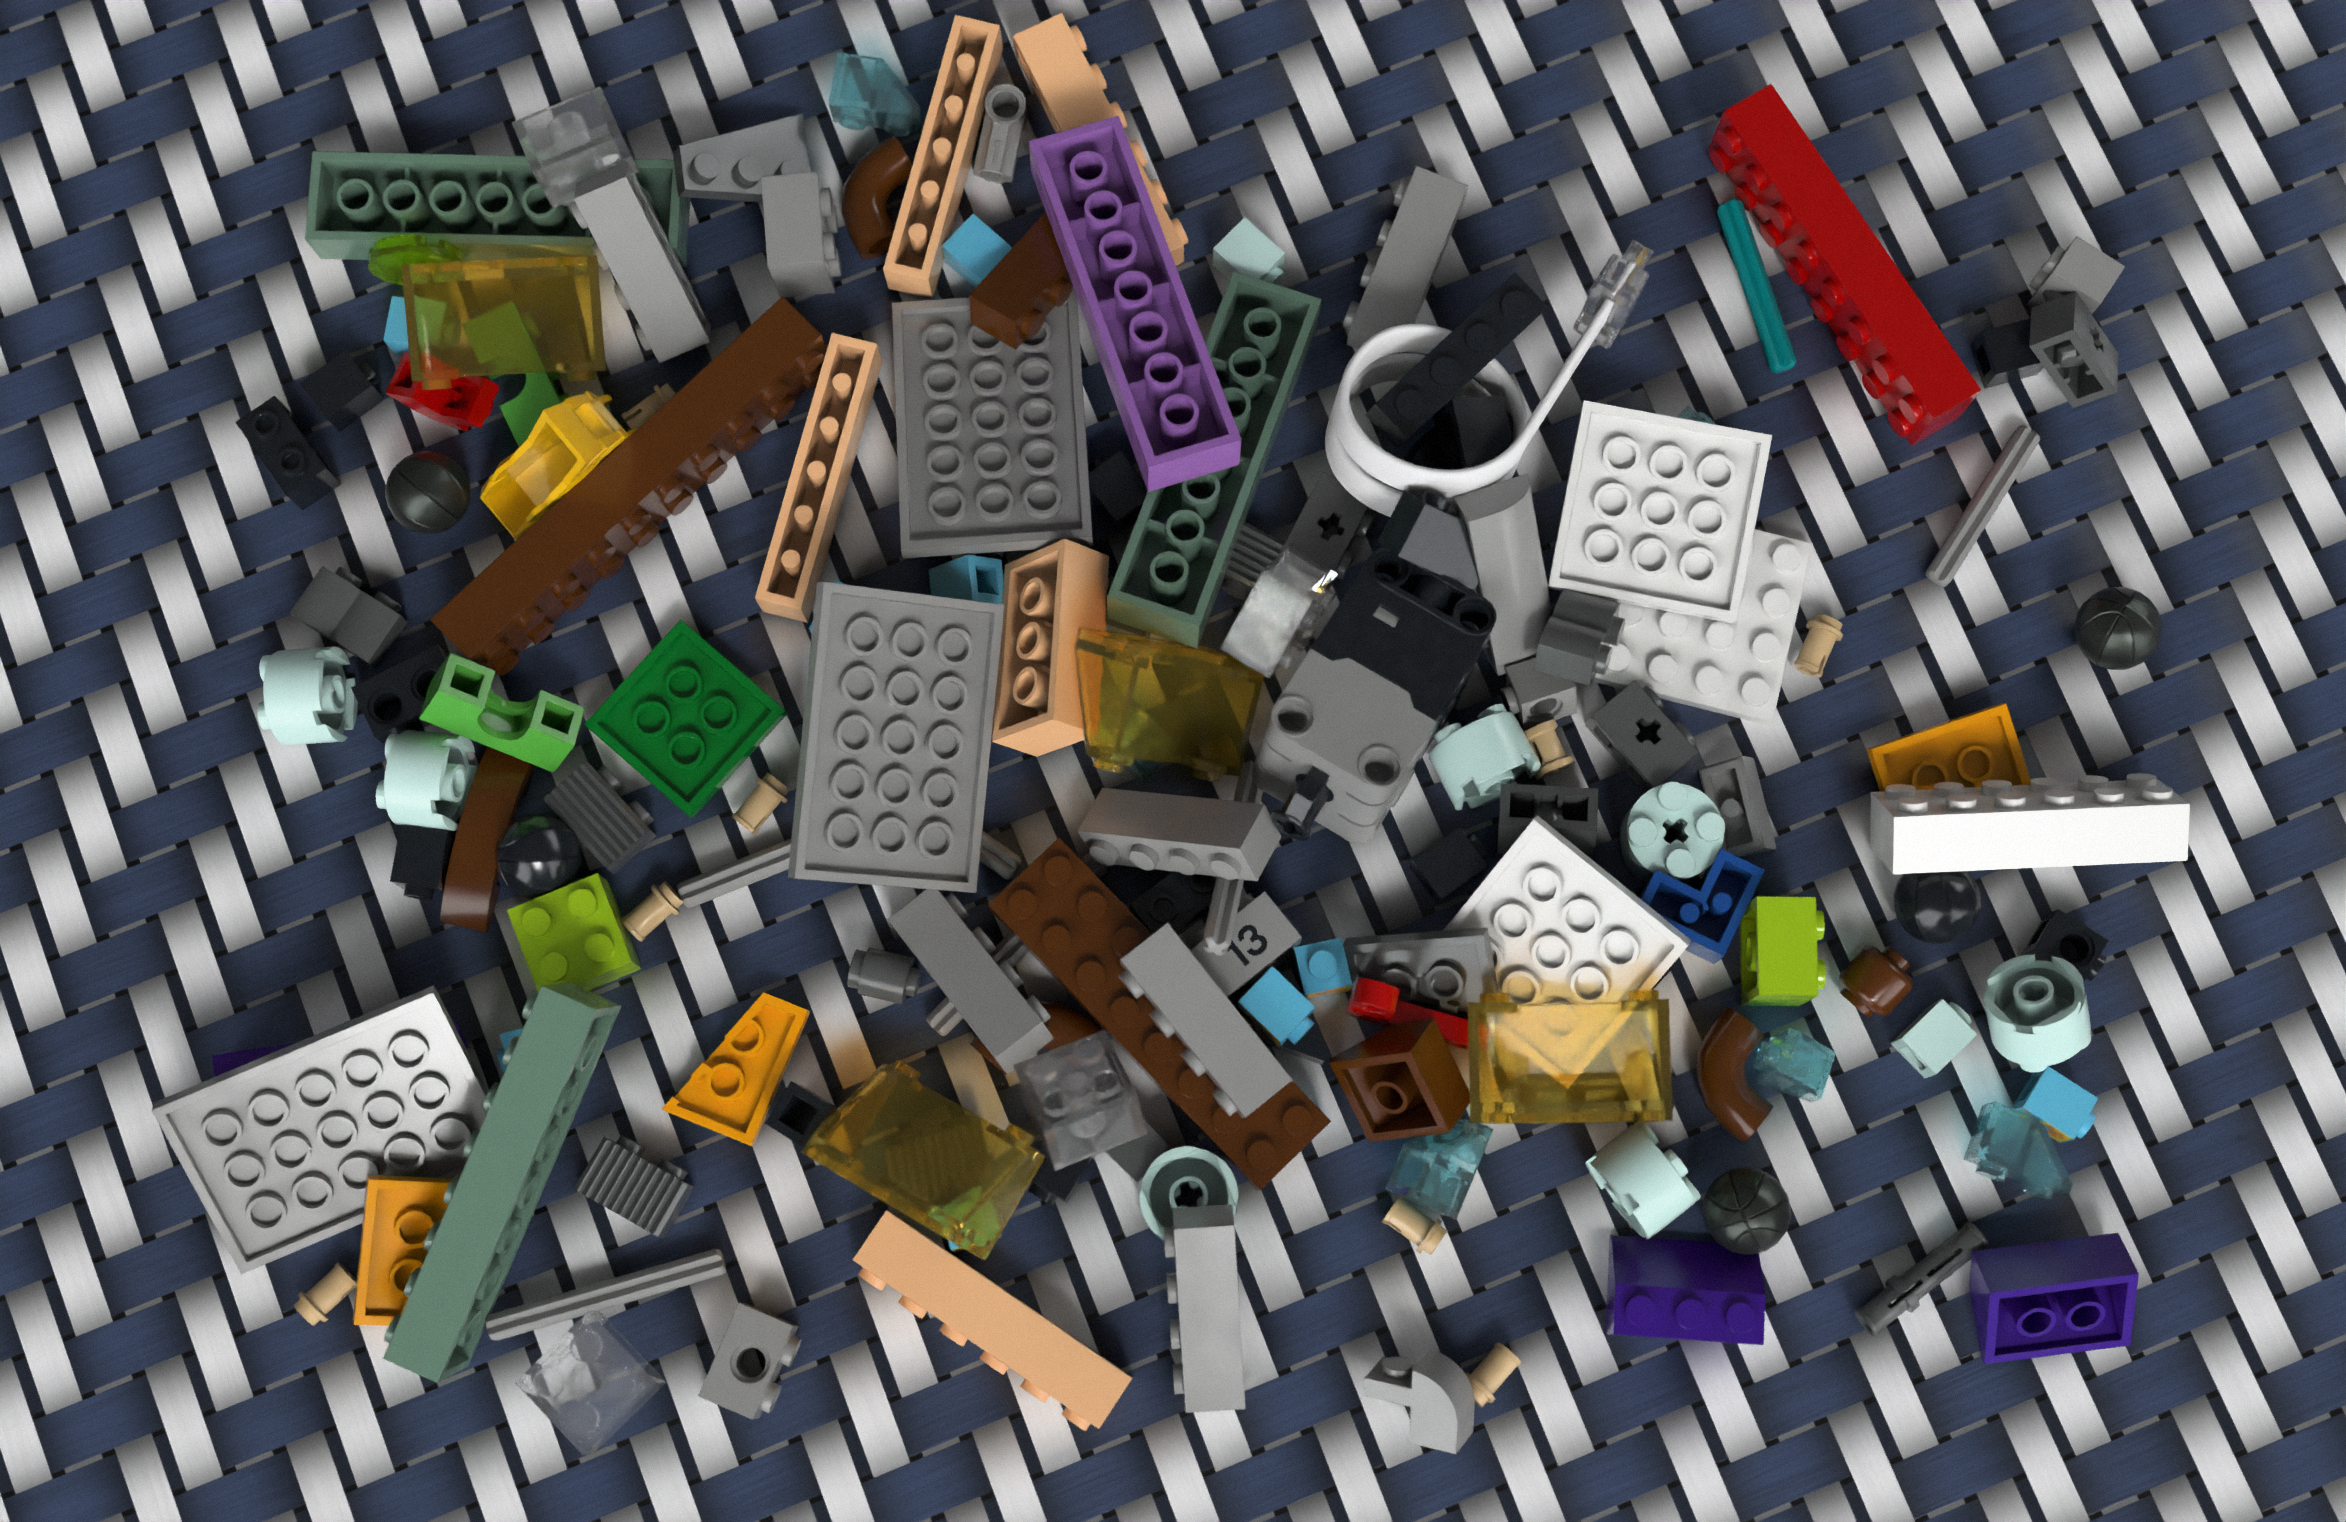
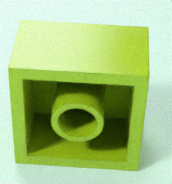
M598 873L507 910L537 991L540 990L542 985L567 982L590 991L642 969L628 930L621 921L622 915L609 881Z
M1757 896L1750 901L1740 922L1741 1006H1801L1819 996L1818 989H1823L1825 986L1826 967L1824 960L1818 959L1817 940L1823 939L1825 921L1823 911L1816 910V897Z

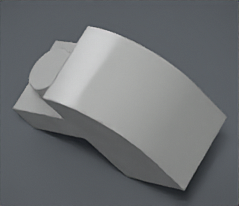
M1429 1350L1418 1364H1412L1409 1359L1404 1357H1382L1365 1377L1364 1396L1411 1407L1409 1443L1457 1454L1473 1433L1475 1399L1472 1386L1463 1370L1447 1356L1437 1351Z

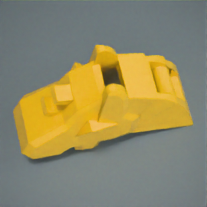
M586 391L582 395L566 398L562 403L543 410L528 438L514 453L499 463L495 472L483 485L480 495L481 500L514 539H518L637 430L636 428L626 432L608 411L606 406L613 401L609 394L596 396L594 393Z

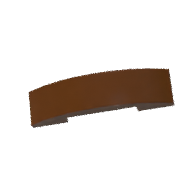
M487 746L470 787L456 832L444 885L440 922L488 933L501 888L496 885L499 876L495 858L497 842L503 831L514 822L521 795L527 796L535 765Z

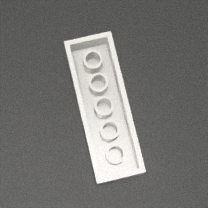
M2146 773L2129 774L2124 781H2109L2106 777L2096 775L2081 776L2078 778V783H2060V780L2054 778H2034L2030 780V785L2012 786L2011 782L2005 780H1987L1982 782V787L1964 788L1963 784L1956 782H1940L1934 784V789L1916 790L1912 785L1893 784L1886 786V792H1871L1870 848L1893 874L2188 861L2190 803L2176 794L2172 788L2159 781L2155 775Z

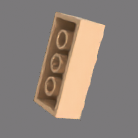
M1063 539L1005 564L1002 598L1004 615L992 742L1038 757L1098 735L1101 719V681L1104 672L1103 649L1106 632V601L1109 587L1108 555L1068 539Z

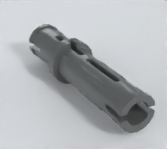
M1966 1222L1960 1230L1930 1251L1900 1277L1896 1275L1890 1277L1885 1282L1887 1287L1864 1306L1854 1311L1857 1320L1873 1337L1877 1336L1883 1328L1905 1311L1912 1313L1920 1306L1919 1300L1971 1259L1972 1251L1986 1249L1989 1246L1986 1238L1974 1224ZM1953 1252H1955L1950 1258H1948L1945 1262H1943L1940 1266H1938L1935 1270L1928 1274L1929 1271H1931L1939 1263H1941ZM1897 1298L1896 1301H1894L1891 1305L1888 1306L1890 1302Z

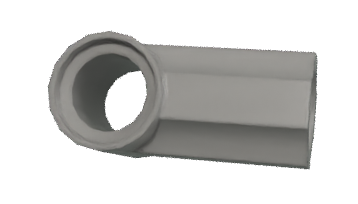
M1000 84L993 87L985 99L986 112L973 173L975 176H979L986 181L1002 184L1013 182L1022 134L1028 123V114L1023 92L1014 85ZM1004 104L1013 105L1018 109L1017 113L1010 118H1001L995 114V111Z

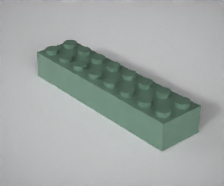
M313 151L305 240L321 259L600 266L592 246L596 241L588 227L582 229L579 226L571 208V202L574 201L576 184L625 162H629L682 268H686L691 198L678 197L674 160Z
M1236 271L1232 272L1205 345L1241 437L1240 463L1234 467L1147 492L1107 596L1108 619L1198 648L1318 327L1322 299Z
M569 982L542 985L539 991L534 990L531 993L522 1013V1017L527 1019L521 1035L520 1037L515 1036L505 1051L503 1064L507 1065L501 1082L500 1084L494 1083L485 1098L483 1110L487 1111V1115L481 1129H475L465 1145L463 1156L468 1159L461 1176L456 1175L445 1192L443 1201L448 1206L441 1222L436 1221L425 1239L424 1249L428 1250L422 1268L417 1267L413 1271L405 1286L404 1295L409 1298L402 1315L399 1313L395 1315L388 1326L384 1341L389 1343L383 1359L436 1383L469 1366L485 1329L486 1317L493 1310L622 1005Z

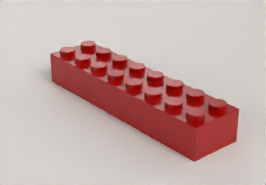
M1769 84L1725 110L1708 147L1713 165L1721 174H1727L1735 186L1736 198L1743 202L1745 210L1753 212L1760 223V232L1765 242L1771 248L1776 247L1786 261L1785 268L1791 280L1798 286L1802 285L1811 298V307L1816 317L1822 323L1829 324L1837 336L1836 343L1841 354L1848 361L1853 360L1863 374L1862 382L1867 392L1874 399H1880L1889 413L1888 420L1894 432L1900 437H1905L1912 447L1957 420L1980 393L1981 388L1773 85Z

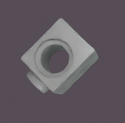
M1536 657L1505 667L1507 686L1500 689L1507 712L1516 713L1523 730L1552 719L1557 720L1577 713L1576 685L1574 681L1534 670Z

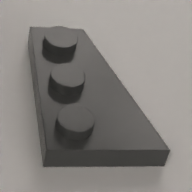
M803 113L680 145L673 153L678 197L763 202L761 177L811 172Z
M1487 927L1346 938L1343 943L1352 981L1351 990L1357 978L1371 979L1400 989L1398 998L1400 1001L1408 1003L1410 1000L1433 1004L1439 1006V1011L1456 1015L1458 1011L1483 1016V1021L1500 1025L1503 1012Z

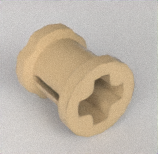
M1555 719L1543 722L1524 731L1541 763L1539 771L1534 775L1536 780L1556 774L1575 763L1572 756L1566 755L1555 732V729L1558 727Z

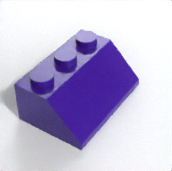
M2119 1233L1972 1251L1969 1289L1981 1358L1984 1364L2130 1346L2139 1273Z
M1610 1235L1605 1334L1764 1345L1765 1289L1759 1253L1750 1255L1734 1253L1716 1242L1660 1238L1647 1239L1646 1237Z

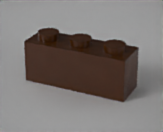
M1046 212L969 295L971 324L1015 350L1027 337L1032 338L1039 332L1045 317L1055 306L1060 307L1066 302L1073 287Z

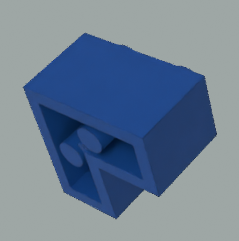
M1720 849L1714 862L1706 869L1697 889L1655 870L1646 881L1639 898L1691 940L1689 946L1685 949L1686 951L1712 964H1716L1724 957L1765 870Z

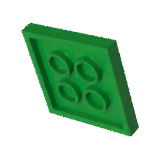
M680 619L584 725L689 818L693 819L788 713Z

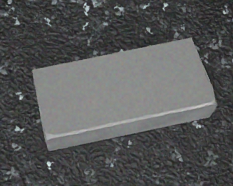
M1739 756L1699 768L1698 771L1704 794L1716 805L1725 823L1721 849L1738 857L1776 849L1754 759L1752 757Z

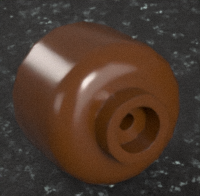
M1889 945L1883 952L1874 946H1865L1840 973L1839 979L1844 988L1839 993L1868 1018L1874 1013L1882 1017L1888 1016L1913 988V981L1905 972L1911 964Z

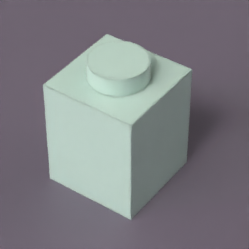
M1246 217L1213 248V266L1228 280H1230L1233 271L1279 285L1285 276V272H1283L1285 252Z
M1941 999L1930 1004L1890 1044L1924 1078H1928L1942 1070L1978 1034L1969 1026L1972 1020L1960 1006L1954 1002L1947 1004Z

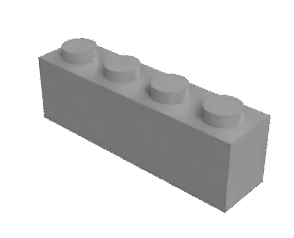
M629 162L578 182L576 184L574 201L571 202L573 214L582 229L588 227L596 241L592 245L596 259L603 270L610 268L616 279L617 284L614 285L617 299L625 311L632 310L638 322L635 325V330L643 348L646 351L652 349L658 362L661 363L709 343L711 323Z
M1416 166L1410 181L1406 179L1401 180L1393 201V205L1399 207L1394 222L1388 219L1385 220L1376 243L1377 246L1382 247L1377 262L1368 261L1359 285L1366 288L1360 303L1352 300L1343 322V327L1349 329L1348 346L1358 349L1370 337L1384 329L1403 324H1415L1463 207L1468 185Z
M1110 788L1101 789L1077 830L1095 862L1103 865H1123L1139 867L1144 870L1157 869L1180 872L1185 875L1200 874L1217 876L1227 880L1243 879L1258 881L1282 837L1273 824L1265 804Z
M926 889L887 920L1008 1075L1054 1039L1044 1025L1051 1017L1034 995L1025 1000L1019 993L1017 988L1023 982L1006 960L999 966L989 955L996 948L982 929L978 926L973 931H970L963 920L969 914L955 895L950 893L944 898L939 890Z
M1168 923L1120 960L1119 964L1125 970L1118 975L1121 981L1136 999L1142 994L1145 995L1156 1009L1149 1014L1151 1019L1167 1038L1175 1033L1187 1048L1180 1055L1198 1077L1206 1072L1218 1087L1211 1094L1228 1116L1233 1115L1237 1111L1242 1119L1246 1118L1292 1081L1284 1068Z
M1231 1204L1172 1208L1173 1227H1163L1165 1258L1175 1257L1176 1273H1167L1168 1304L1178 1303L1179 1318L1170 1319L1171 1349H1181L1182 1364H1173L1174 1394H1184L1186 1413L1245 1409L1233 1206Z

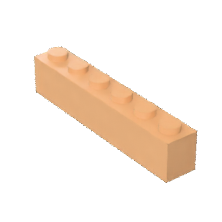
M1060 13L1013 35L1015 55L1056 133L1118 115L1123 128L1127 127L1126 119L1118 103L1115 101L1110 104L1103 90L1107 89V84L1099 66L1096 63L1089 65L1083 54L1087 50V46L1077 25L1069 27L1064 15ZM1134 140L1129 142L1174 263L1177 266L1184 262V245L1188 243L1187 235L1178 218L1170 220L1164 208V205L1168 204L1164 190L1157 179L1149 180L1143 168L1147 166L1146 157L1138 141Z
M959 15L954 17L883 267L888 289L929 299L934 297L944 262L942 245L951 237L986 112L985 99L993 87L1003 51L1000 25Z
M831 333L755 595V599L763 612L806 623L809 621L816 596L817 582H820L883 363L877 343Z
M885 1211L853 1258V1261L862 1266L858 1273V1276L880 1291L884 1289L886 1284L890 1285L903 1294L898 1301L900 1305L921 1319L929 1312L943 1322L939 1329L941 1333L962 1347L967 1340L973 1342L984 1350L980 1356L983 1362L1003 1375L1010 1368L1024 1377L1021 1388L1043 1403L1046 1402L1049 1396L1066 1406L1061 1415L1084 1431L1088 1429L1090 1424L1098 1429L1102 1426L1133 1379L1132 1376L890 1211Z

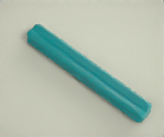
M1740 199L1726 201L1719 205L1717 214L1770 370L1773 373L1788 371L1796 364V358L1743 202Z

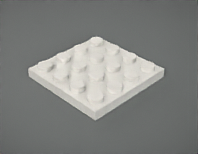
M1584 400L1548 579V588L1559 591L1567 589L1612 601L1735 624L1740 610L1772 435Z
M1754 530L1738 620L1735 624L1619 602L1621 604L1618 617L1625 619L1624 630L1618 646L1609 645V647H1612V654L1605 674L1596 673L1593 682L1625 689L1635 680L1641 688L1645 686L1651 688L1660 699L1770 726L1775 715L1813 543Z
M1538 815L1443 930L1488 928L1503 1012L1500 1025L1488 1023L1567 1088L1691 942L1682 932Z

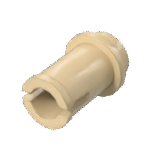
M668 383L661 388L658 385L654 386V393L629 411L621 414L631 430L638 429L676 394Z
M1816 614L1814 620H1809L1806 624L1809 632L1797 659L1793 663V667L1809 676L1822 677L1823 669L1835 642L1842 640L1843 634L1840 631L1843 626L1842 623L1824 614Z
M768 772L763 779L758 777L755 780L759 784L738 811L731 816L754 835L758 833L760 827L781 801L783 803L787 802L785 796L790 791L788 787Z
M666 881L659 887L656 884L651 886L650 888L653 892L628 915L621 918L624 926L641 942L672 913L678 915L680 913L678 907L683 904V901L674 888Z
M1399 1196L1384 1217L1382 1223L1389 1225L1418 1246L1416 1250L1418 1253L1424 1250L1432 1255L1447 1233V1230L1440 1226L1442 1221L1437 1219L1434 1222Z
M337 1262L334 1268L307 1293L304 1291L298 1293L300 1299L294 1304V1307L312 1326H315L320 1320L326 1322L329 1319L326 1314L356 1288L357 1280L341 1263Z
M1500 1342L1494 1345L1491 1352L1471 1374L1465 1372L1473 1389L1475 1404L1481 1408L1487 1401L1493 1403L1495 1391L1513 1370L1521 1364L1517 1356Z

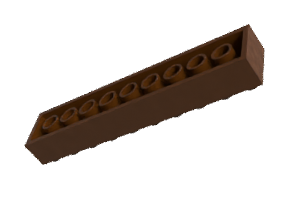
M782 296L430 620L468 660L496 671L494 677L497 674L503 676L510 672L519 662V654L532 642L537 644L548 637L555 628L554 622L567 610L571 612L579 608L589 597V589L601 578L609 579L615 575L623 566L625 561L623 558L636 546L640 548L647 545L657 535L659 531L658 526L671 514L676 516L683 512L692 502V494L705 482L711 484L720 478L727 469V462L739 451L743 453L751 449L759 441L762 435L760 431L773 419L779 421L787 416L795 406V399L807 388L810 390L816 388L827 351L822 335Z

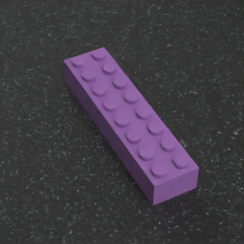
M1119 115L1030 140L1031 173L1147 491H1154L1239 465L1241 451L1240 434Z

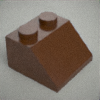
M1434 1018L1392 1024L1334 1056L1329 1062L1369 1142L1450 1133L1473 1099Z

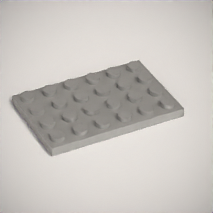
M1071 291L1070 296L1062 306H1055L1045 317L1039 332L1032 338L1027 337L1016 350L971 324L969 298L892 303L902 557L917 558L1042 549L1063 539H1068L1083 546H1092L1093 535L1079 318L1075 291Z
M817 582L788 869L789 878L976 893L1004 605L830 582Z
M433 985L156 1101L153 1104L152 1112L241 1274H244L362 1224L367 1175L454 1178L456 1175L461 1176L468 1159L463 1156L465 1145L475 1129H481L487 1115V1111L483 1110V1104L488 1091Z

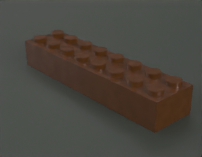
M1060 837L988 904L989 910L1256 1190L1263 1189L1331 1122L1293 1081L1289 1082L1246 1118L1242 1119L1237 1111L1233 1115L1228 1116L1211 1094L1218 1087L1206 1072L1198 1077L1180 1055V1053L1187 1049L1175 1033L1167 1038L1149 1015L1156 1010L1144 994L1136 999L1118 976L1125 971L1119 964L1120 960L1152 934Z

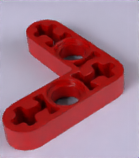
M1357 978L1347 1006V1015L1384 1027H1389L1396 1023L1434 1018L1447 1045L1469 1051H1482L1488 1029L1486 1026L1398 1000L1400 989L1379 981Z

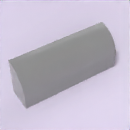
M1527 474L1453 497L1457 517L1463 520L1479 580L1475 591H1472L1486 598L1496 610L1497 619L1483 651L1497 676L1506 674L1505 667L1536 657L1540 637L1549 618L1553 614L1531 486Z

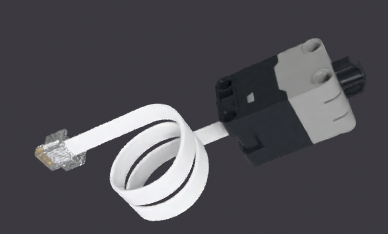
M1633 240L1622 258L1615 254L1611 255L1591 286L1584 307L1573 326V329L1582 335L1528 420L1519 389L1508 372L1495 358L1474 376L1483 386L1472 378L1452 397L1453 399L1491 395L1504 396L1506 410L1510 413L1513 420V441L1503 453L1481 465L1454 470L1434 469L1415 465L1386 452L1363 432L1354 418L1350 402L1371 386L1383 382L1400 381L1425 357V355L1412 353H1393L1418 352L1429 354L1452 331L1427 324H1403L1384 329L1370 337L1358 348L1345 368L1326 428V455L1337 480L1361 503L1378 513L1390 517L1404 489L1422 496L1425 490H1428L1445 498L1452 503L1448 511L1457 516L1453 497L1511 479L1524 450L1593 341L1606 349H1609L1632 314L1646 284L1649 274L1643 269L1654 251ZM1386 547L1379 548L1371 554L1274 704L1252 768V779L1255 785L1261 791L1285 803L1281 809H1277L1271 814V820L1279 831L1292 839L1305 841L1310 838V826L1313 821H1316L1352 843L1366 842L1375 835L1391 807L1396 805L1406 789L1416 766L1433 741L1434 736L1443 729L1461 697L1460 695L1465 689L1475 664L1479 659V654L1495 625L1497 617L1492 603L1445 575H1438L1398 557ZM1377 573L1388 574L1392 578H1394L1395 581H1390L1386 578L1379 577ZM1461 621L1472 622L1478 627L1479 630H1474L1472 627L1468 626L1467 624Z

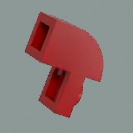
M404 352L385 393L432 420L468 432L470 426L482 427L484 420L492 412L494 399L500 386L485 377L460 374L433 356Z

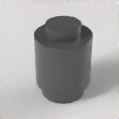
M871 947L867 951L856 949L849 969L847 986L858 989L859 995L904 1004L907 996H916L922 969L914 967V957Z

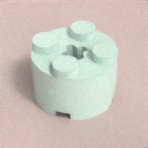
M334 646L280 650L272 655H264L259 664L260 676L264 682V701L260 702L257 711L261 728L263 730H271L275 738L283 745L345 741L348 737L343 735L344 730H353L355 726L358 702L351 687L356 685L355 678H346L342 666L350 665L344 651Z
M1496 704L1485 709L1478 715V720L1464 727L1460 723H1455L1440 730L1434 736L1438 745L1429 754V760L1456 810H1462L1463 802L1465 801L1473 809L1499 799L1501 783L1517 784L1515 778L1526 771L1529 778H1531L1541 767V763L1514 713L1507 712L1503 704Z
M405 730L401 734L391 733L385 743V757L387 760L384 780L379 782L376 789L377 807L387 809L390 819L397 825L456 831L458 829L456 821L462 815L470 787L477 772V766L468 765L467 752L475 753L472 741L461 735Z
M1668 782L1656 786L1644 793L1635 802L1621 823L1620 844L1624 862L1638 878L1645 882L1655 870H1658L1680 882L1688 883L1698 877L1714 862L1723 844L1725 823L1713 801L1700 790L1678 782ZM1672 827L1678 832L1676 840L1670 844L1664 840V836L1667 833L1666 830Z
M2035 954L2022 955L2005 961L1991 972L1987 979L1988 986L1983 996L1990 1036L1994 1047L2002 1056L2020 1064L2023 1070L2031 1073L2043 1071L2049 1065L2071 1058L2081 1049L2086 1048L2091 1042V1023L2083 978L2071 963L2051 956L2052 962L2036 960Z
M1640 1119L1596 1152L1585 1164L1600 1189L1605 1188L1613 1199L1612 1205L1640 1236L1649 1239L1695 1204L1701 1196L1685 1176L1688 1170L1683 1162L1671 1149L1662 1153L1656 1146L1659 1142L1658 1138L1650 1127Z
M1191 1146L1177 1147L1158 1156L1145 1172L1139 1192L1140 1208L1147 1225L1161 1240L1164 1241L1163 1227H1173L1172 1208L1187 1207L1186 1205L1177 1206L1175 1203V1199L1181 1196L1180 1187L1188 1184L1192 1191L1201 1190L1203 1196L1197 1199V1207L1232 1204L1233 1216H1235L1238 1205L1237 1183L1229 1166L1214 1153Z

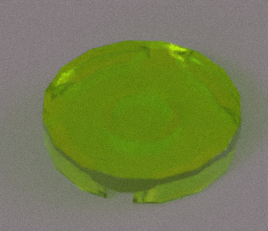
M396 235L382 238L374 243V249H369L368 269L372 275L398 285L416 287L438 286L451 283L461 277L464 271V256L457 246L446 240H438V246L427 244V237H421V235Z

